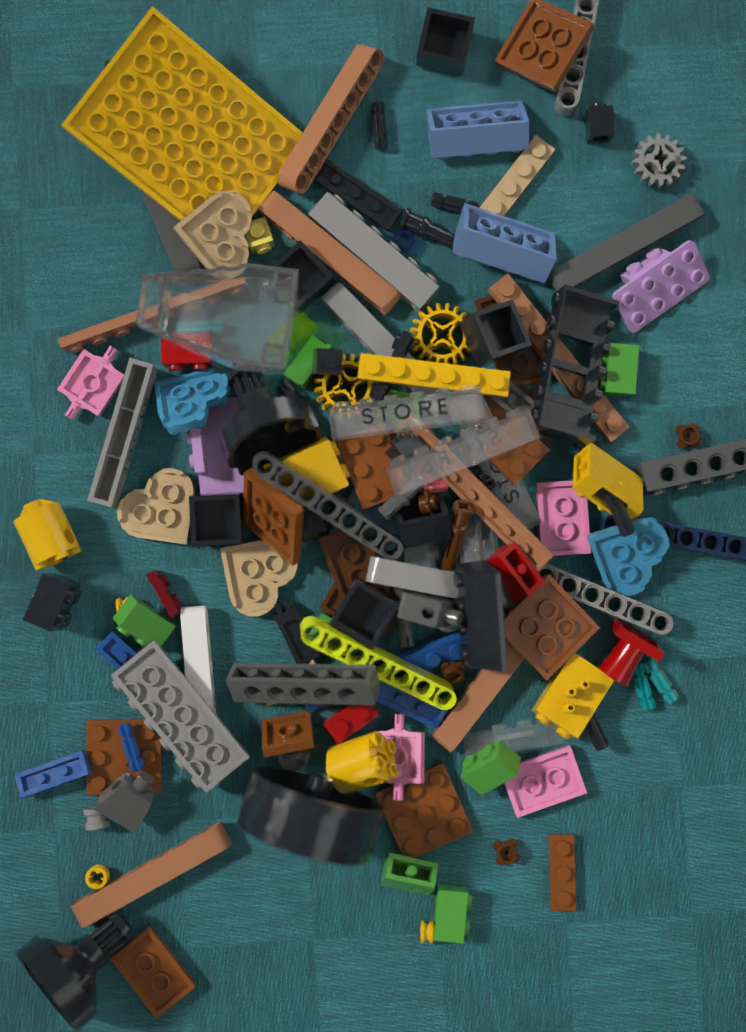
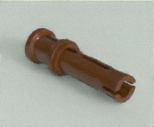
M456 500L453 503L454 513L450 519L452 538L447 541L441 567L446 571L456 570L464 535L468 533L471 527L469 521L471 515L475 512V506L466 500Z

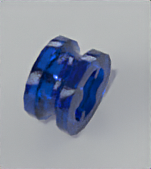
M400 230L393 237V243L401 250L400 254L411 252L415 240L410 231ZM402 236H405V240L407 238L410 240L407 243V247L404 248L402 244L400 246L397 244Z

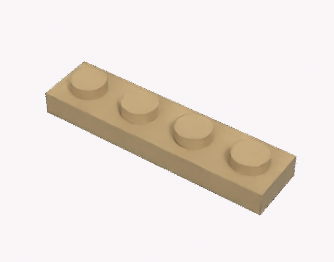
M535 135L529 143V149L521 153L480 208L505 216L552 156L555 149Z

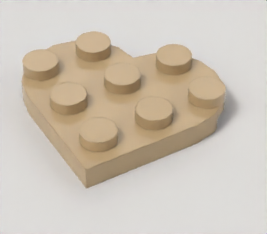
M220 191L214 194L173 227L203 266L218 277L232 276L240 272L248 262L249 244L244 235L250 229L252 211L247 200L238 193Z
M174 468L162 469L155 473L152 478H149L145 489H135L133 492L128 493L124 499L120 500L117 508V520L120 522L122 529L129 535L137 538L188 545L190 533L189 496L195 494L192 479L184 472Z
M262 540L220 548L229 597L233 606L240 613L247 616H261L268 613L274 608V604L277 603L279 587L287 584L295 577L298 563L292 566Z

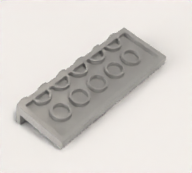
M153 640L111 675L114 679L112 681L114 687L120 693L124 692L130 699L128 703L135 712L140 711L146 718L144 720L145 725L152 732L156 731L161 737L159 741L167 751L172 750L177 756L175 761L184 771L187 769L193 776L191 780L199 790L203 789L207 793L250 757L156 640Z

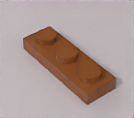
M548 834L550 910L576 911L574 834Z

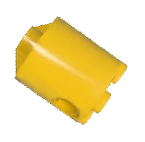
M44 499L32 501L23 506L20 516L13 521L36 571L48 566L57 565L63 562V558H69L82 552L59 501L55 502Z
M376 731L329 747L326 754L327 775L334 780L333 785L343 794L390 781L398 776L394 759L396 746L391 739L387 740L385 736Z

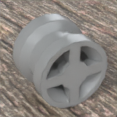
M96 806L83 809V814L87 817L86 830L109 827L111 825L110 820L95 811Z

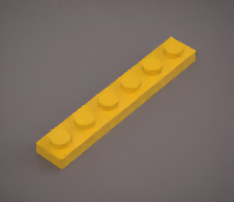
M361 353L357 379L506 398L508 397L511 372Z

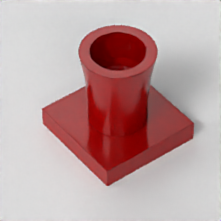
M616 618L611 626L615 635L621 639L598 668L616 682L629 686L633 673L643 655L647 654L660 661L664 651L657 641Z

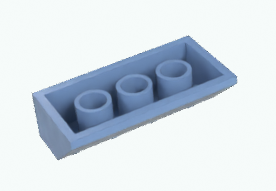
M522 100L426 109L429 146L432 158L447 159L451 156L471 157L474 154L483 153L494 155L504 151L516 153L529 149V120Z
M464 203L454 236L453 253L464 259L469 258L478 261L485 266L503 269L509 274L515 273L526 277L528 280L545 283L556 262L555 233Z

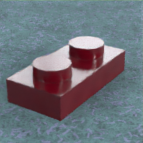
M153 570L146 574L170 618L179 615L180 607L183 604L176 593H171L168 587L171 583L164 572L160 573L159 570Z

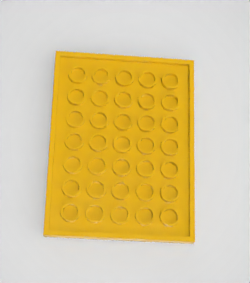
M153 6L61 125L64 130L180 222L207 199L220 191L238 193L245 198L251 208L252 217L278 183L279 171L303 133Z

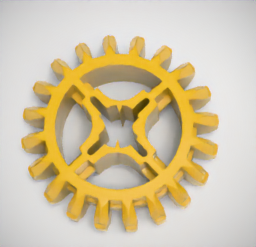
M436 303V311L427 306L426 311L428 315L420 311L418 316L422 321L413 319V325L418 328H410L409 333L416 335L414 336L413 344L417 343V345L412 348L413 353L421 350L417 359L422 360L426 356V361L429 362L435 361L449 364V361H451L454 365H458L457 357L465 361L466 356L463 352L470 354L471 350L466 345L468 343L459 322L465 319L467 313L463 312L460 316L457 315L458 306L454 307L453 312L449 311V303H446L444 310H441L440 303ZM446 318L451 321L447 325H439L436 321L433 322L432 320ZM425 326L429 328L433 335L432 340L427 346H425L422 339V331ZM457 327H459L462 334V343L459 347L455 344L451 335ZM448 331V334L446 336V339H448V341L442 338L436 342V339L438 338V332L440 334H443L444 332L446 333ZM438 347H445L448 351L451 350L452 353L440 355L432 351Z
M342 354L341 375H338L339 382L332 390L327 392V383L332 375H320L323 379L315 378L314 380L316 384L321 385V387L314 388L315 393H322V395L316 398L317 402L326 401L322 409L325 411L332 407L329 413L332 417L336 411H339V419L341 420L344 418V413H348L349 420H353L352 412L355 411L360 418V409L365 402L368 403L370 401L371 395H373L370 391L374 381L358 380V376L349 377L343 370V368H351L358 371L360 359L356 363L355 354H351L350 361H346V355ZM342 377L349 385L354 384V387H351L352 397L346 389H340V387H343ZM367 382V392L364 398L358 402L355 391L362 386L361 384ZM344 396L349 400L351 406L339 405L331 398Z

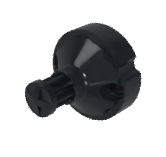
M241 363L230 370L227 375L228 381L238 396V406L241 412L235 415L222 430L220 444L231 469L237 468L239 474L244 476V472L253 468V458L259 452L266 451L280 458L320 440L321 429L311 407H305L303 400L296 397L273 398L271 392L264 385L261 378L262 371L257 363ZM268 459L260 460L258 468L264 470L263 465L271 461Z
M115 912L107 916L108 920L90 936L86 934L74 945L46 937L41 939L36 935L15 952L27 973L75 1032L80 1031L98 1015L95 1008L97 1006L96 973L109 962L108 958L124 944H130L135 940L129 922Z

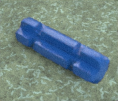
M131 723L122 724L117 729L119 736L123 738L121 742L126 758L130 760L128 763L131 772L140 771L145 765L143 759L139 757L141 753L136 737L132 735L134 732Z

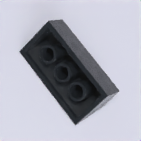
M486 560L456 564V573L453 574L455 587L458 588V597L455 598V605L457 611L463 612L462 623L457 627L458 633L462 637V644L459 645L460 657L471 668L505 672L507 671L501 573Z

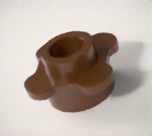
M691 423L687 426L680 424L675 427V433L678 437L676 444L679 448L683 449L690 445L693 447L700 445L699 426L696 423Z
M425 489L424 494L419 495L418 498L421 513L434 515L436 514L435 510L439 507L437 496L430 493L428 489Z
M455 661L443 663L441 665L443 670L441 678L447 680L450 684L461 682L465 677V672H463V669L466 668L465 663Z
M510 838L506 842L496 841L493 844V849L497 854L496 863L503 866L512 862L517 863L520 860V855L516 850L517 841Z

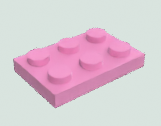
M573 481L536 483L539 541L554 556L591 554V546L587 537L590 534L587 498H581L577 495V491L573 489Z
M570 745L521 761L518 776L504 783L517 818L587 793Z

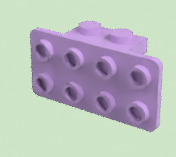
M688 240L672 252L658 247L650 250L640 261L630 264L620 274L625 285L616 290L612 298L620 301L617 308L628 330L635 333L708 282L710 275L695 242Z
M237 397L228 398V402L223 406L209 408V414L206 418L207 424L204 427L186 431L188 445H192L193 454L189 455L190 468L194 469L195 473L199 475L200 494L242 492V495L244 494V476L239 474L237 468L231 469L220 444L222 430L235 415L241 412Z

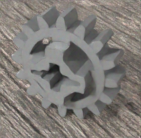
M657 133L654 140L650 135L647 136L645 143L640 141L637 146L638 149H635L633 153L636 159H633L631 165L638 167L634 171V175L641 174L640 182L648 180V187L656 183L657 188L660 189L664 182L667 186H670L673 182L672 179L677 181L680 177L679 173H682L685 169L682 163L685 162L686 156H680L684 148L676 147L677 139L670 142V135L668 134L664 139H661L660 133ZM652 148L651 153L644 156V153ZM674 166L673 170L665 175L666 168Z

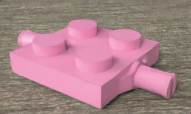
M109 346L103 357L95 356L83 349L57 389L72 402L64 414L65 416L74 420L81 408L89 410L99 417L102 415L121 386L124 374L116 370L111 364L115 355L119 352L117 349Z
M394 714L395 729L388 731L377 730L376 732H380L387 740L391 739L396 746L394 759L398 776L387 781V783L393 785V800H404L403 785L424 783L425 732H412L404 729L405 714Z

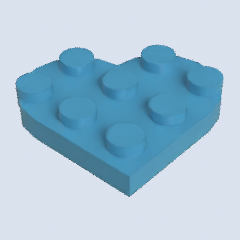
M213 369L199 370L154 382L158 415L163 427L171 435L204 427L207 424L206 418L209 414V408L225 405L228 402L227 396L230 393V384L225 373H214Z
M655 518L632 520L634 534L627 537L621 536L617 525L587 535L601 577L609 590L612 589L614 592L622 593L624 596H630L645 589V585L649 582L650 577L652 578L651 566L661 562L667 548L669 549L668 534Z

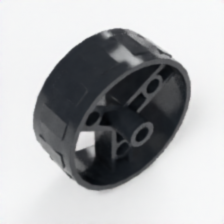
M261 766L255 767L252 770L250 780L248 779L239 809L237 824L250 836L278 849L326 863L361 866L368 863L370 854L373 851L384 807L375 799L359 791L348 794L339 792L333 785L334 780L329 777L315 773L305 774L282 768Z

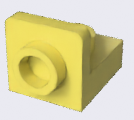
M262 217L251 221L246 237L252 254L257 253L260 255L271 251V247H274L275 244L266 218Z

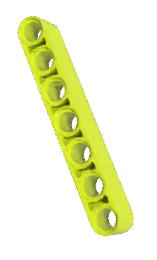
M308 616L301 621V638L308 646L350 665H373L375 661L383 660L384 663L381 666H375L379 680L442 710H449L456 704V694L452 685L447 680L377 646L373 649L340 628L318 617ZM310 627L318 629L315 634L310 635L306 633V630ZM333 638L340 639L337 645L328 644ZM355 649L362 650V653L358 656L351 655V652ZM398 671H406L402 677L395 676ZM421 681L428 682L424 687H417V684ZM442 692H449L444 698L438 697Z

